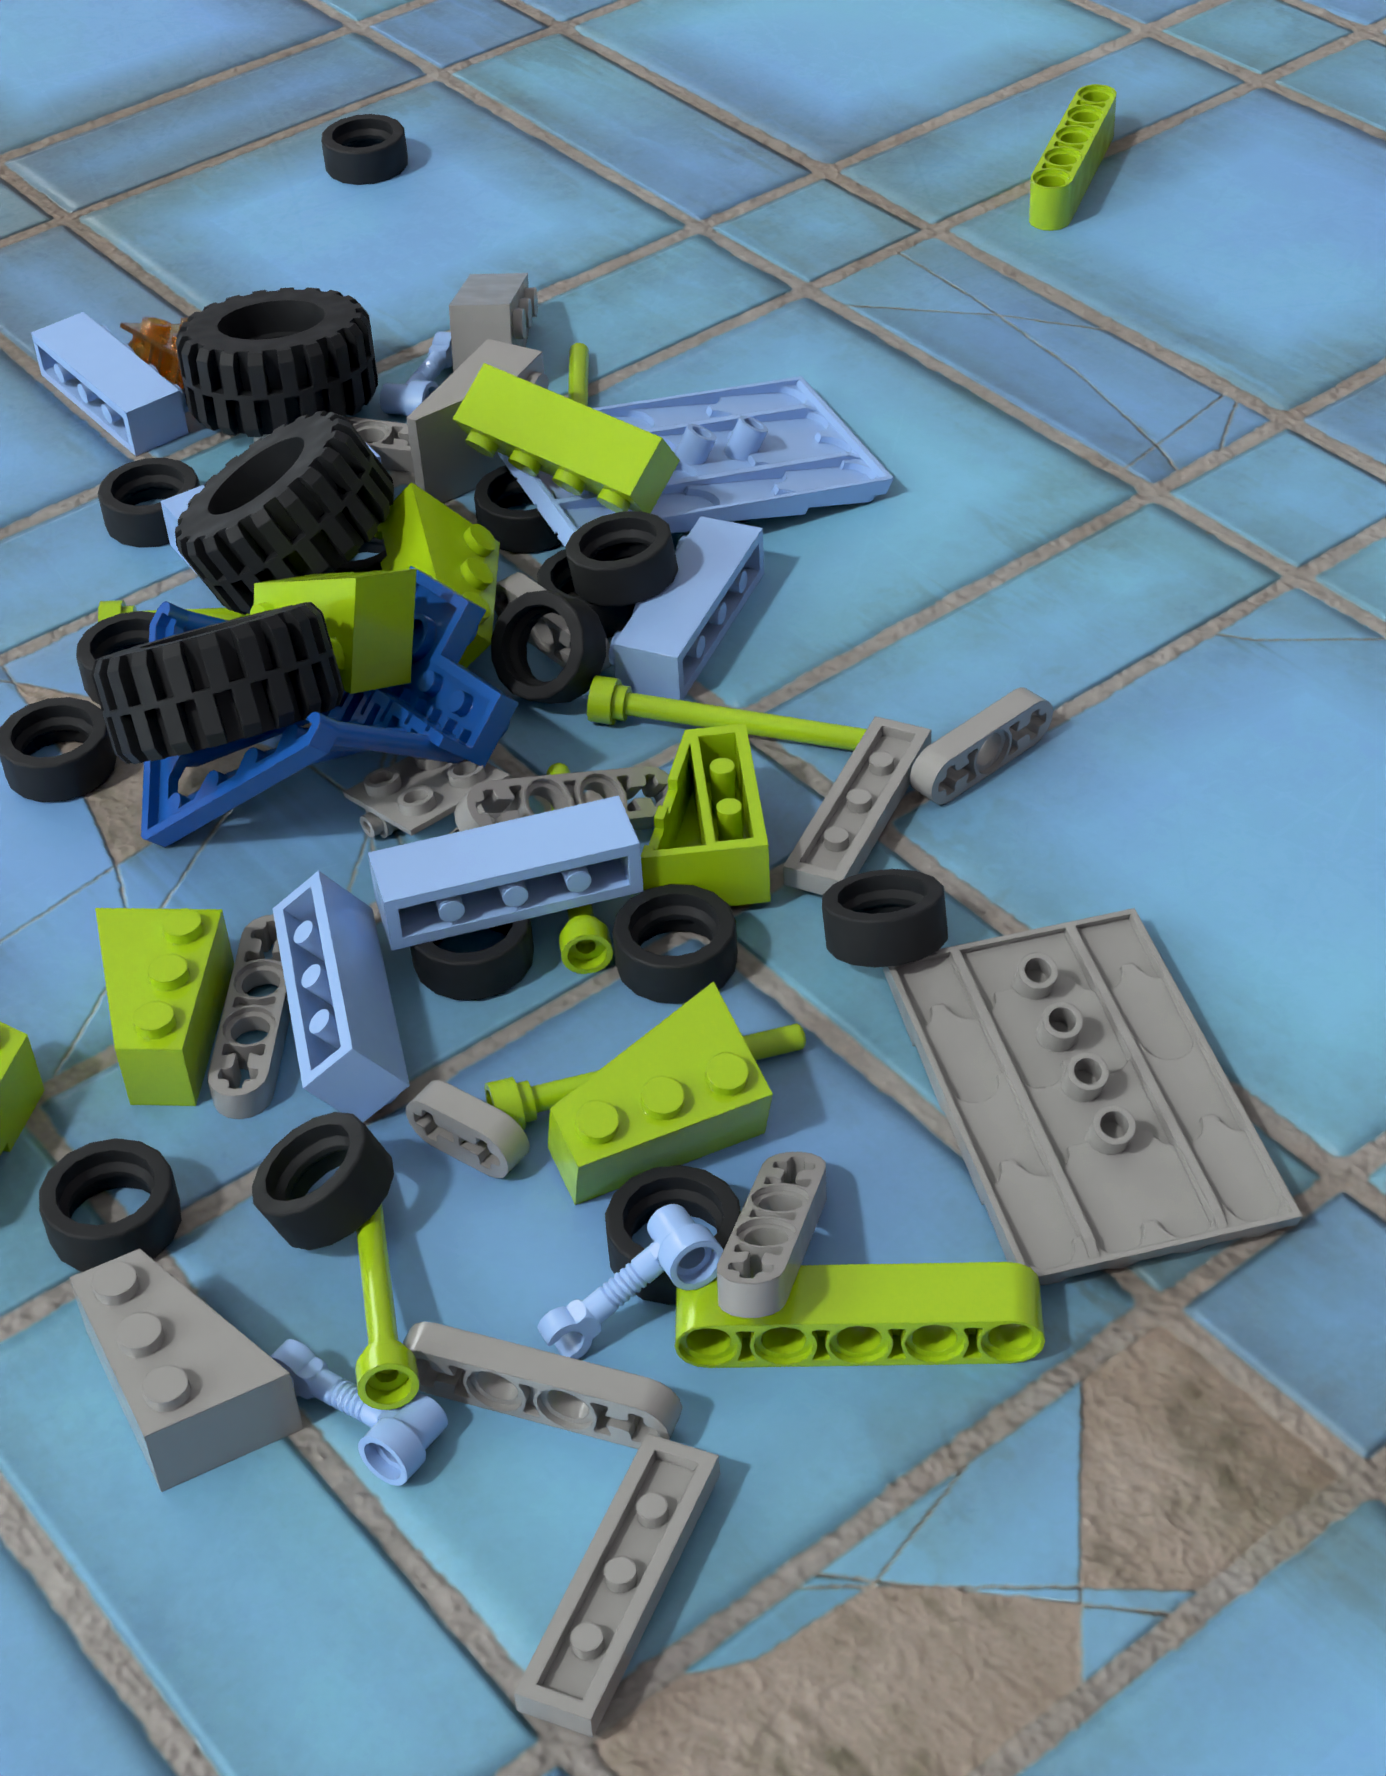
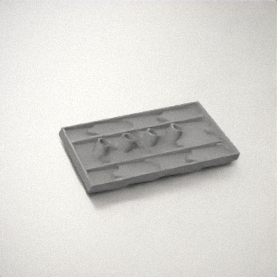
M1135 908L942 948L922 960L883 968L913 1047L916 1046L939 1106L947 1116L980 1202L986 1207L1007 1262L1021 1263L1030 1267L1038 1275L1040 1285L1055 1284L1072 1276L1102 1269L1124 1268L1141 1260L1172 1253H1189L1200 1250L1207 1245L1241 1237L1263 1236L1277 1229L1297 1225L1303 1217Z

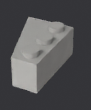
M528 273L469 275L449 304L453 372L487 339L526 347L529 328L532 326V317H537L538 314L536 287L529 288Z
M140 1248L69 1277L89 1339L161 1492L304 1429L290 1373Z

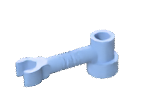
M438 331L435 334L432 346L429 348V356L405 384L385 383L380 392V407L384 413L406 415L408 417L439 387L434 380L443 369L453 365L451 332Z
M678 1204L663 1206L654 1212L648 1221L647 1231L654 1242L634 1257L631 1263H627L625 1268H621L620 1272H616L614 1277H610L608 1282H604L603 1286H599L584 1300H573L567 1306L557 1307L549 1311L540 1320L537 1329L547 1346L555 1343L562 1356L579 1359L589 1350L592 1339L600 1333L601 1324L619 1310V1306H623L624 1302H628L630 1297H634L636 1292L639 1293L641 1288H645L647 1283H651L664 1271L673 1284L683 1290H696L711 1283L717 1277V1264L723 1253V1248L707 1227L696 1224L684 1207Z
M286 1340L270 1356L290 1373L296 1396L299 1395L304 1399L317 1398L371 1427L358 1443L359 1454L368 1469L388 1484L395 1486L403 1485L425 1462V1450L448 1426V1419L442 1407L435 1400L424 1394H416L402 1408L380 1410L366 1405L358 1395L356 1384L330 1371L322 1359L316 1357L306 1345L297 1340Z

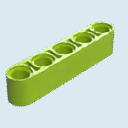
M1091 84L1083 86L1076 91L1031 174L1029 223L1033 227L1045 231L1063 229L1071 223L1114 138L1117 94L1114 88L1102 84Z
M964 1262L801 1265L784 1307L772 1315L760 1318H742L724 1312L718 1306L717 1277L708 1285L696 1290L676 1288L675 1350L682 1360L697 1367L1011 1364L1034 1358L1042 1351L1045 1344L1039 1278L1030 1267L1021 1263Z

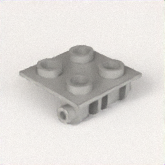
M406 757L390 767L370 772L364 778V781L343 793L345 798L366 810V814L360 817V823L364 832L369 837L373 838L380 834L383 838H386L398 829L412 836L455 812L457 803L476 783L488 780L510 779L511 777L510 774L489 763L484 767L466 759L463 762L453 764Z

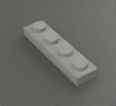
M877 716L874 717L783 865L785 886L823 895L833 884L859 873L910 785V772L915 760L931 744V729Z
M649 1433L645 1435L514 1692L517 1711L583 1735L594 1737L720 1476L719 1455Z

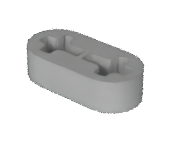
M440 1080L431 1081L406 1106V1116L410 1125L425 1142L494 1178L505 1177L529 1152L530 1144L527 1135L511 1116L449 1083Z

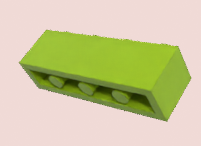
M486 363L482 365L453 417L457 425L468 435L465 439L466 444L477 452L491 458L494 457L496 452L509 457L508 461L513 466L531 476L536 477L539 471L552 475V481L574 495L581 496L584 490L598 495L597 501L615 513L630 509L651 514L680 461L662 437Z

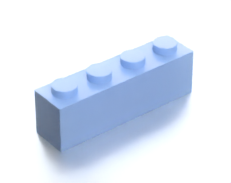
M81 312L31 332L41 375L135 456L189 434L185 413L188 412V406L182 389L177 384H171L160 375L154 365H148L129 345L122 344L112 336L106 326H100L87 314Z
M701 516L687 536L681 537L675 553L678 572L673 583L660 594L643 602L636 603L632 617L624 629L617 631L612 638L609 648V661L611 665H615L616 678L621 679L622 685L630 686L632 693L677 700L685 698L764 575L763 528Z
M619 795L368 852L375 900L392 951L644 892L640 842Z
M318 870L272 908L302 1087L341 1113L354 1114L359 1120L364 1122L382 1107L393 1102L410 1084L373 909Z

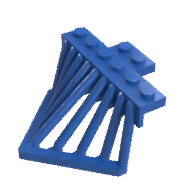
M417 569L411 683L353 694L344 691L341 704L335 707V709L324 713L312 712L306 720L295 722L292 725L270 730L246 739L232 741L224 745L184 755L171 756L161 760L144 762L142 839L162 847H167L308 765L366 751L453 764L463 762L466 759L474 764L485 767L499 739L508 730L511 717L519 702L458 663L466 647L474 640L478 631V625L486 610L432 576ZM165 601L158 607L150 623L149 642L228 620L187 611ZM312 723L310 728L301 727L306 724ZM282 734L276 748L262 751L251 747L244 754L239 768L226 774L212 770L205 777L199 790L188 796L178 793V781L186 767L201 766Z

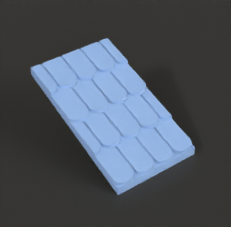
M802 376L593 408L662 437L680 461L651 512V514L658 515L669 524L671 533L690 532L701 516L724 521L805 515L810 507L871 502L876 495L886 494L894 479ZM498 452V455L512 475L518 478L517 482L534 505H537L538 511L555 534L558 533L557 537L564 547L570 536L582 525L601 516L615 513L597 501L598 495L586 490L582 492L581 496L574 495L552 481V475L539 471L536 477L526 474L513 466L508 461V456Z

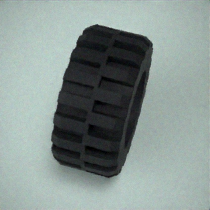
M294 287L280 288L277 291H254L252 294L245 296H232L226 298L224 302H214L205 306L202 312H194L188 317L187 322H183L176 337L177 354L189 412L206 428L213 431L220 429L224 434L236 436L241 433L246 434L248 437H262L265 434H272L274 429L285 423L288 425L293 423L298 417L306 414L313 416L319 411L333 412L343 417L346 415L353 416L361 411L363 405H368L378 386V374L369 315L356 299L349 295L343 296L338 291L329 290L324 292L319 288L309 287L304 290H294Z
M326 411L316 412L313 416L306 414L298 417L289 425L283 424L274 429L272 434L265 438H260L249 445V449L239 456L236 455L225 464L226 467L217 475H213L204 484V488L200 493L192 497L188 502V509L182 512L178 519V526L175 528L176 546L180 554L223 606L240 614H250V610L254 605V583L311 574L335 573L334 571L344 562L348 563L359 553L358 549L374 537L378 532V525L385 522L390 514V506L394 503L393 479L347 418Z
M312 602L289 605L228 620L121 650L96 659L91 673L114 753L126 764H137L176 755H184L286 727L295 722L306 720L312 712L324 713L335 709V707L341 704L345 691L323 612Z

